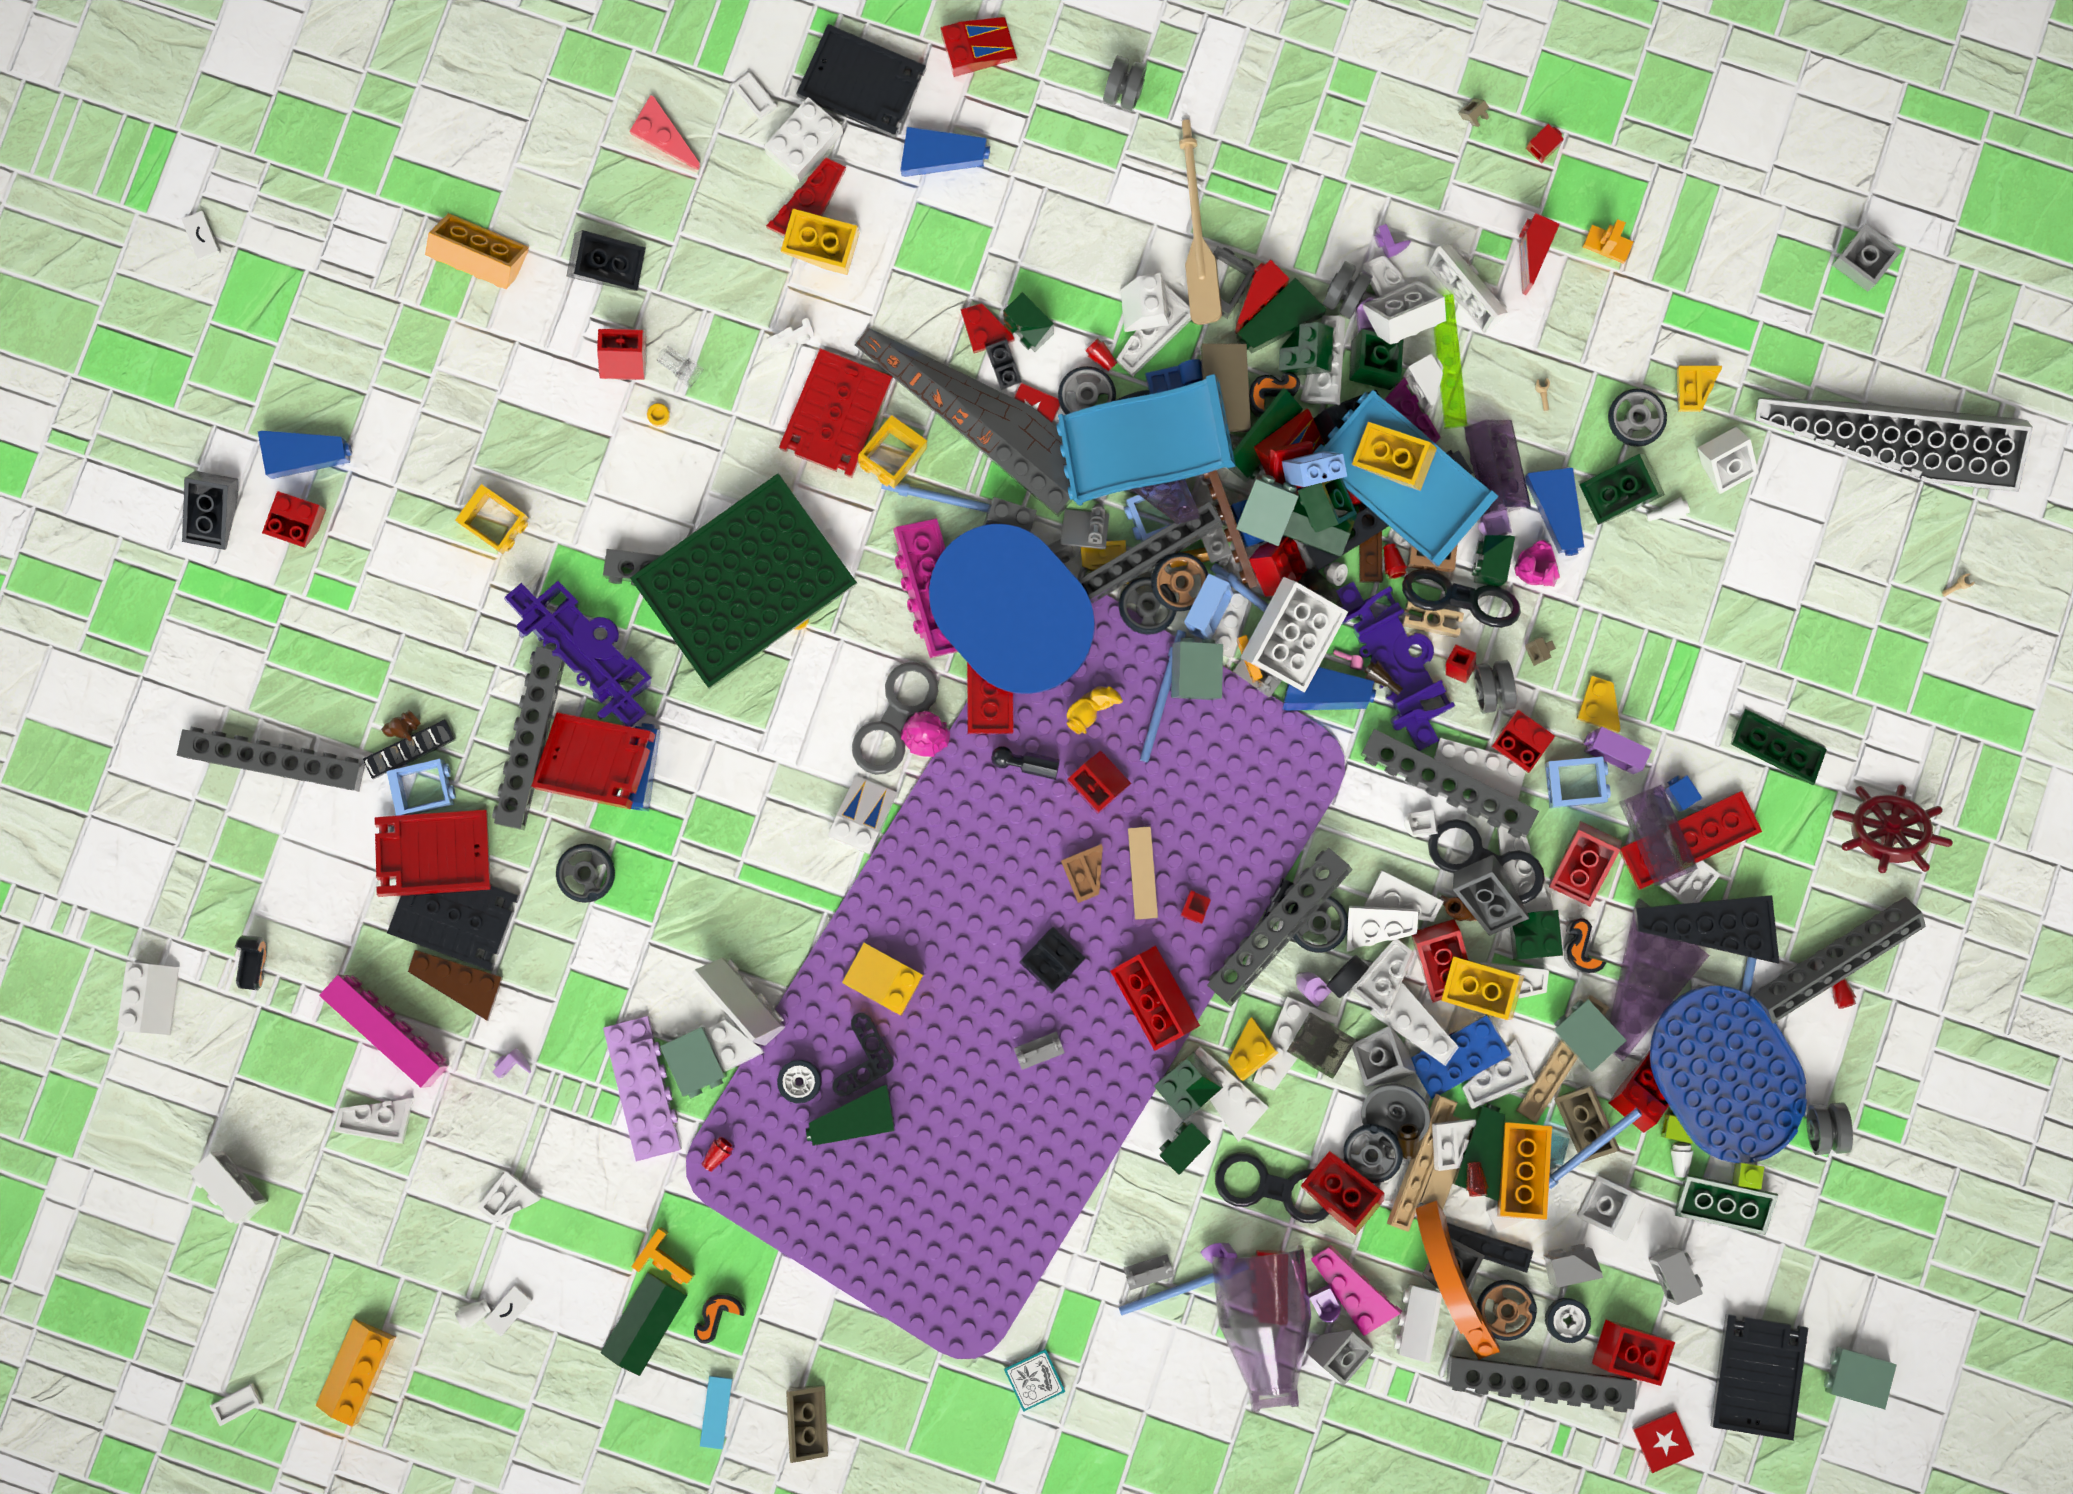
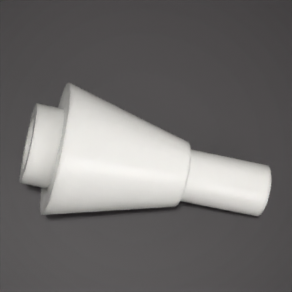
M1679 497L1659 510L1647 512L1646 514L1648 521L1660 518L1686 519V514L1690 513L1687 500L1683 501Z

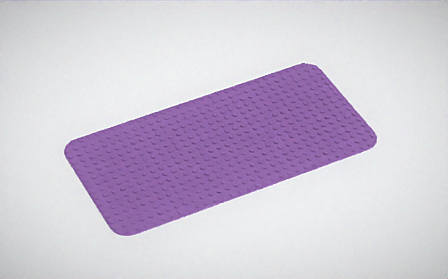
M1108 595L1092 604L1095 618V635L1089 655L1081 668L1065 683L1051 690L1033 694L1013 693V734H967L966 703L949 730L950 739L948 747H944L941 751L937 752L930 760L775 1008L784 1019L781 1023L785 1028L766 1046L755 1043L765 1053L740 1064L693 1139L686 1156V1177L693 1193L708 1207L938 1352L955 1359H976L991 1352L1005 1337L1155 1092L1156 1088L1154 1085L1164 1077L1191 1033L1189 1032L1154 1051L1110 970L1156 945L1195 1017L1199 1020L1215 993L1207 986L1209 977L1215 971H1219L1225 965V959L1231 953L1235 954L1240 948V942L1246 936L1249 937L1255 925L1259 922L1271 900L1269 898L1274 895L1280 878L1285 879L1339 791L1345 775L1344 754L1333 735L1324 727L1296 710H1282L1283 702L1272 695L1270 698L1224 666L1222 699L1171 698V683L1149 762L1140 761L1169 661V649L1173 647L1175 636L1165 630L1151 635L1140 634L1131 630L1120 616L1119 602ZM1127 607L1130 617L1140 624L1143 618ZM1110 686L1119 692L1123 702L1097 711V719L1093 725L1086 728V734L1081 733L1079 735L1066 724L1068 721L1066 715L1070 706L1094 688ZM999 746H1005L1013 754L1021 756L1028 752L1060 759L1056 780L1022 773L1021 768L1010 765L1007 768H998L992 763V752ZM1101 750L1131 782V785L1097 814L1067 782V779ZM1151 827L1158 918L1135 920L1128 828ZM1102 844L1100 893L1095 897L1078 903L1061 860ZM1190 890L1211 899L1202 924L1180 916ZM1054 927L1086 959L1051 994L1019 961ZM863 943L924 975L902 1016L842 983ZM858 1013H865L872 1019L891 1054L894 1067L889 1073L847 1096H839L832 1088L834 1080L869 1060L851 1027L853 1016ZM857 1018L858 1023L855 1026L863 1029L864 1033L860 1034L862 1039L867 1034L874 1033L872 1028L868 1031L865 1027V1024L868 1022L867 1019ZM1057 1032L1065 1053L1022 1070L1014 1048ZM869 1037L866 1041V1046L870 1050H875L879 1046V1041L876 1037ZM883 1048L878 1053L871 1054L873 1059L876 1056L880 1061L877 1064L878 1068L888 1069L887 1064L890 1061L882 1058L881 1053H885ZM793 1060L811 1062L818 1068L821 1074L822 1085L819 1093L814 1099L806 1103L796 1104L789 1102L781 1095L778 1089L777 1078L780 1070L785 1064ZM866 1068L859 1069L857 1078L863 1082L867 1081L870 1077L869 1071ZM852 1073L848 1075L851 1079L847 1082H843L842 1079L838 1081L840 1084L837 1087L838 1091L843 1090L844 1093L847 1092V1086L852 1083L854 1088L858 1086L853 1079ZM797 1077L795 1084L802 1086L804 1083L803 1078ZM888 1085L895 1131L812 1146V1141H807L806 1128H809V1122L881 1086ZM721 1136L727 1139L734 1146V1149L732 1150V1155L710 1172L701 1163L714 1139L717 1140Z

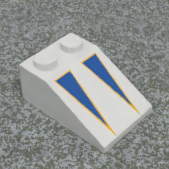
M855 776L836 815L828 837L872 855L897 792Z

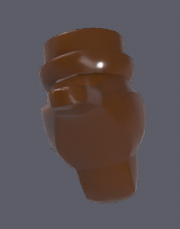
M408 710L406 713L403 712L401 717H395L390 722L384 724L381 730L387 737L407 738L410 742L413 740L411 737L412 731L417 730L421 723Z
M1444 895L1439 897V899L1444 901L1442 905L1445 906L1447 914L1457 921H1477L1459 897L1450 898Z

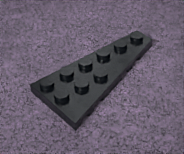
M1772 895L1634 908L1636 931L1780 964Z

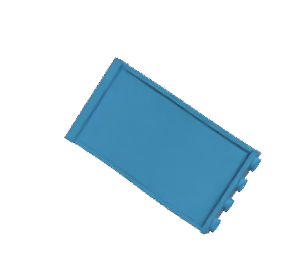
M1215 374L1206 376V379L1180 388L1112 401L1067 415H1058L1059 423L1056 424V427L1063 441V444H1060L1062 456L1066 458L1067 464L1064 465V472L1067 479L1069 478L1070 480L1068 494L1070 499L1074 500L1079 506L1083 505V502L1112 493L1177 481L1224 467L1228 469L1236 466L1220 381Z
M1374 390L1370 394L1365 392L1357 401L1360 406L1355 411L1352 409L1348 411L1342 419L1345 422L1340 429L1335 427L1327 436L1330 441L1325 446L1320 444L1314 453L1322 451L1342 453L1347 477L1342 478L1346 489L1438 567L1497 499L1498 495L1462 468L1414 424L1377 395ZM1368 422L1431 442L1437 448L1421 491L1398 484L1352 465Z

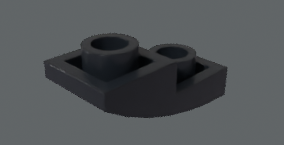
M1006 337L984 344L1000 389L1002 390L1021 383L1022 381Z

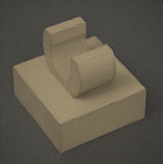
M1474 98L1458 113L1463 120L1470 121L1471 125L1479 127L1480 124L1477 118L1481 116L1482 119L1487 120L1489 116L1485 111L1489 106L1485 100Z
M1543 637L1525 645L1534 666L1552 658L1550 651L1556 649L1553 641L1545 643Z

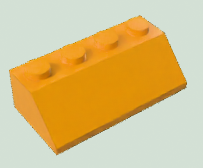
M448 213L429 232L425 255L436 261L448 264L457 270L474 275L478 279L493 283L497 287L507 289L517 278L529 247Z
M1504 1123L1497 1217L1547 1220L1552 1126Z
M353 1319L315 1406L329 1417L351 1427L358 1424L396 1336Z

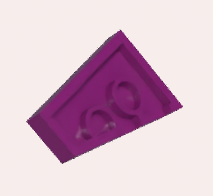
M1404 377L1384 400L1436 444L1441 437L1428 415L1424 414L1417 404L1419 400L1415 394H1411L1407 387L1409 383Z

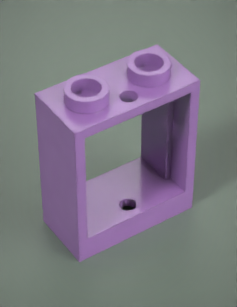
M1604 727L1593 730L1592 733L1589 732L1584 741V745H1586L1584 752L1594 757H1603L1605 762L1633 775L1643 771L1652 751Z

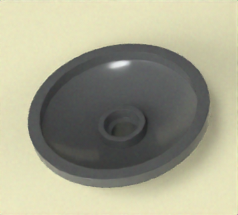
M1381 1085L1366 1096L1362 1105L1361 1119L1363 1125L1379 1124L1389 1128L1396 1136L1401 1125L1414 1124L1420 1132V1141L1426 1135L1430 1125V1110L1426 1101L1418 1092L1405 1085ZM1395 1107H1400L1402 1110L1398 1111ZM1382 1136L1379 1139L1385 1146L1393 1148L1386 1137Z

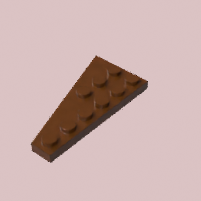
M1214 470L1203 474L1205 479L1210 478L1211 483L1207 484L1213 500L1217 499L1219 503L1215 505L1221 521L1225 520L1227 529H1224L1227 541H1233L1235 549L1231 550L1235 563H1241L1243 570L1239 571L1242 582L1243 584L1248 583L1250 589L1258 586L1240 533L1236 529L1237 525L1218 472Z

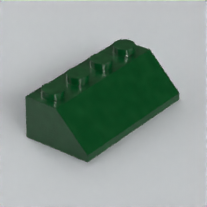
M1285 388L1280 391L1233 450L1236 466L1228 469L1244 482H1247L1250 478L1254 480L1262 470L1259 468L1261 462L1254 447L1303 411V408Z

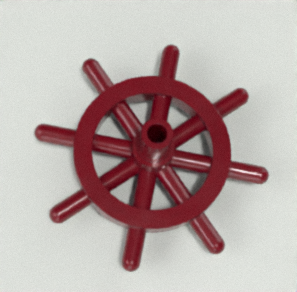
M1903 784L1898 785L1895 795H1878L1871 797L1864 787L1858 786L1855 792L1863 802L1858 806L1855 813L1834 810L1832 812L1834 818L1852 823L1851 832L1854 839L1842 843V850L1849 851L1860 847L1870 856L1880 860L1878 865L1880 873L1887 871L1889 862L1905 863L1914 861L1923 872H1927L1930 869V865L1922 855L1927 851L1930 843L1944 847H1951L1953 844L1950 838L1933 834V825L1930 818L1940 815L1943 812L1942 807L1935 806L1924 810L1917 803L1905 798L1906 786ZM1883 810H1892L1891 815H1887ZM1873 812L1879 820L1866 816ZM1900 814H1905L1908 817L1902 819L1900 817ZM1917 824L1920 831L1907 827ZM1864 826L1875 828L1877 830L1867 833L1864 829ZM1906 837L1917 839L1919 841L1912 845ZM1899 843L1901 847H1894V845Z

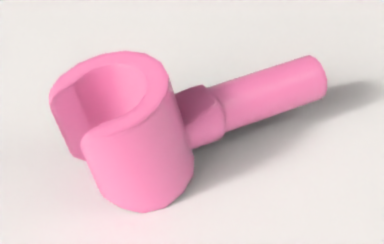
M1334 650V655L1351 661L1350 668L1362 670L1363 659L1361 656L1348 655L1339 650Z

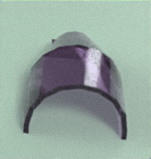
M1302 1245L1297 1246L1298 1249L1294 1251L1266 1256L1241 1258L1211 1256L1219 1327L1249 1391L1252 1412H1260V1409L1289 1405L1291 1408L1299 1406L1297 1385L1311 1323L1304 1246ZM1284 1393H1288L1289 1395L1285 1397L1259 1400V1395H1278Z

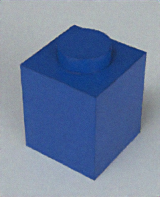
M1677 775L1667 782L1669 786L1664 789L1678 812L1684 811L1702 799V796L1688 775L1682 778Z

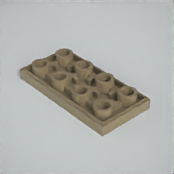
M1202 343V380L1206 379V376L1215 374L1220 381L1229 432H1249L1251 422L1247 345Z

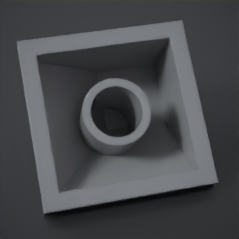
M1391 1026L1351 1044L1366 1087L1397 1082L1416 1073L1408 1049Z
M1351 1330L1322 1334L1306 1351L1312 1359L1343 1386L1374 1352L1371 1347Z

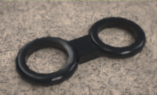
M1431 569L1413 570L1405 576L1402 582V591L1406 599L1414 606L1423 610L1438 611L1451 605L1470 610L1474 618L1479 622L1497 628L1511 626L1518 620L1521 614L1520 603L1516 597L1508 590L1499 586L1487 585L1475 589L1456 583L1452 585L1450 580L1442 573ZM1420 579L1432 580L1443 588L1445 597L1436 601L1423 599L1414 592L1412 583ZM1488 595L1499 597L1508 603L1511 613L1501 618L1490 616L1481 610L1478 600Z
M1459 819L1446 820L1437 825L1438 834L1430 835L1428 842L1429 855L1434 864L1443 871L1454 873L1491 855H1494L1502 866L1511 860L1519 859L1530 864L1535 872L1534 886L1529 892L1519 895L1522 903L1530 902L1542 891L1545 881L1544 869L1537 858L1521 850L1508 851L1499 856L1483 848L1479 832L1469 822ZM1449 829H1462L1473 840L1471 856L1460 864L1448 863L1438 853L1437 844L1439 838Z
M1237 1152L1227 1156L1216 1170L1215 1186L1218 1194L1225 1202L1235 1207H1248L1258 1203L1265 1197L1282 1201L1289 1215L1302 1223L1314 1224L1330 1215L1324 1208L1314 1214H1304L1293 1205L1291 1197L1295 1184L1307 1178L1314 1169H1302L1294 1172L1288 1179L1270 1175L1266 1165L1257 1156L1250 1153ZM1237 1162L1252 1164L1260 1175V1184L1257 1191L1246 1198H1238L1231 1195L1224 1184V1175L1227 1169Z

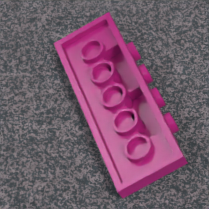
M936 518L895 527L893 531L899 548L895 557V565L898 570L901 569L902 571L901 586L904 591L908 592L907 607L910 613H914L916 620L913 622L914 631L916 634H920L921 639L924 638L930 658L957 653L958 651L937 626L930 607V579L937 560L945 550L938 520Z

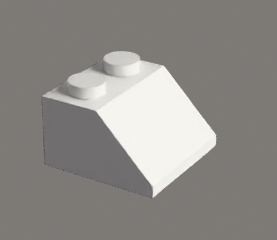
M1161 273L1139 276L1121 289L1125 332L1169 325L1166 287Z
M1432 353L1410 365L1403 375V378L1405 377L1409 383L1408 387L1412 394H1415L1418 398V404L1424 414H1428L1436 402L1443 375V366L1438 358L1433 357Z
M1737 427L1697 448L1701 465L1719 494L1759 473L1751 440Z
M1597 1176L1577 1217L1627 1242L1647 1200Z

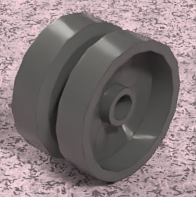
M1117 55L1108 77L1102 102L1103 104L1114 106L1122 94L1121 109L1133 112L1144 86L1147 64L1136 61L1128 74V58Z
M1345 261L1340 271L1335 274L1322 305L1333 310L1342 299L1344 302L1340 308V315L1351 319L1373 275L1363 270L1353 281L1351 279L1356 271V266Z
M1508 660L1496 661L1493 665V670L1488 663L1475 665L1474 684L1478 705L1482 714L1495 712L1497 705L1503 711L1515 709L1517 704L1516 686L1510 662Z
M1844 1102L1831 1103L1828 1109L1824 1104L1809 1105L1807 1110V1133L1810 1147L1815 1155L1830 1154L1831 1150L1836 1154L1851 1152L1853 1146V1127L1849 1109Z

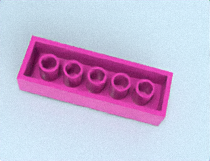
M337 975L319 996L420 1088L431 1087L449 1067L445 1063L447 1059L438 1051L435 1053L428 1048L430 1044L423 1037H416L411 1032L413 1028L403 1020L402 1022L398 1021L394 1017L396 1013L387 1005L383 1007L378 1003V996L370 990L368 992L361 987L363 983L354 975H351V977L349 975Z

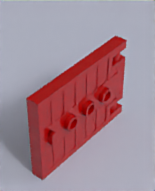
M820 348L779 445V449L787 452L788 449L795 451V456L835 472L839 468L845 471V476L853 478L858 466V455L867 444L893 377ZM794 435L801 438L799 443L792 441ZM844 455L851 457L849 463L842 460Z
M557 712L531 786L540 791L631 810L633 802L629 800L630 793L636 794L650 753L646 745L648 741H654L655 734L648 730Z
M487 810L374 817L375 827L379 828V833H375L376 878L378 881L380 880L381 885L376 886L378 897L491 889ZM388 827H394L395 832L388 833ZM396 879V885L390 886V880Z

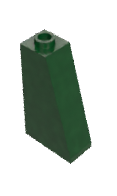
M1294 278L1237 333V343L1246 344L1247 350L1254 353L1293 333L1300 324L1312 323L1322 318L1327 309Z
M888 1085L881 1086L809 1122V1128H806L807 1141H812V1146L895 1131Z
M1487 1103L1486 1107L1480 1106L1475 1118L1476 1125L1472 1128L1467 1149L1463 1153V1160L1460 1168L1457 1169L1452 1184L1498 1201L1500 1196L1505 1114L1499 1113V1107Z

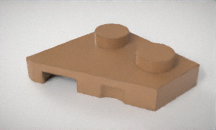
M1102 844L1061 860L1078 903L1095 897L1100 893Z

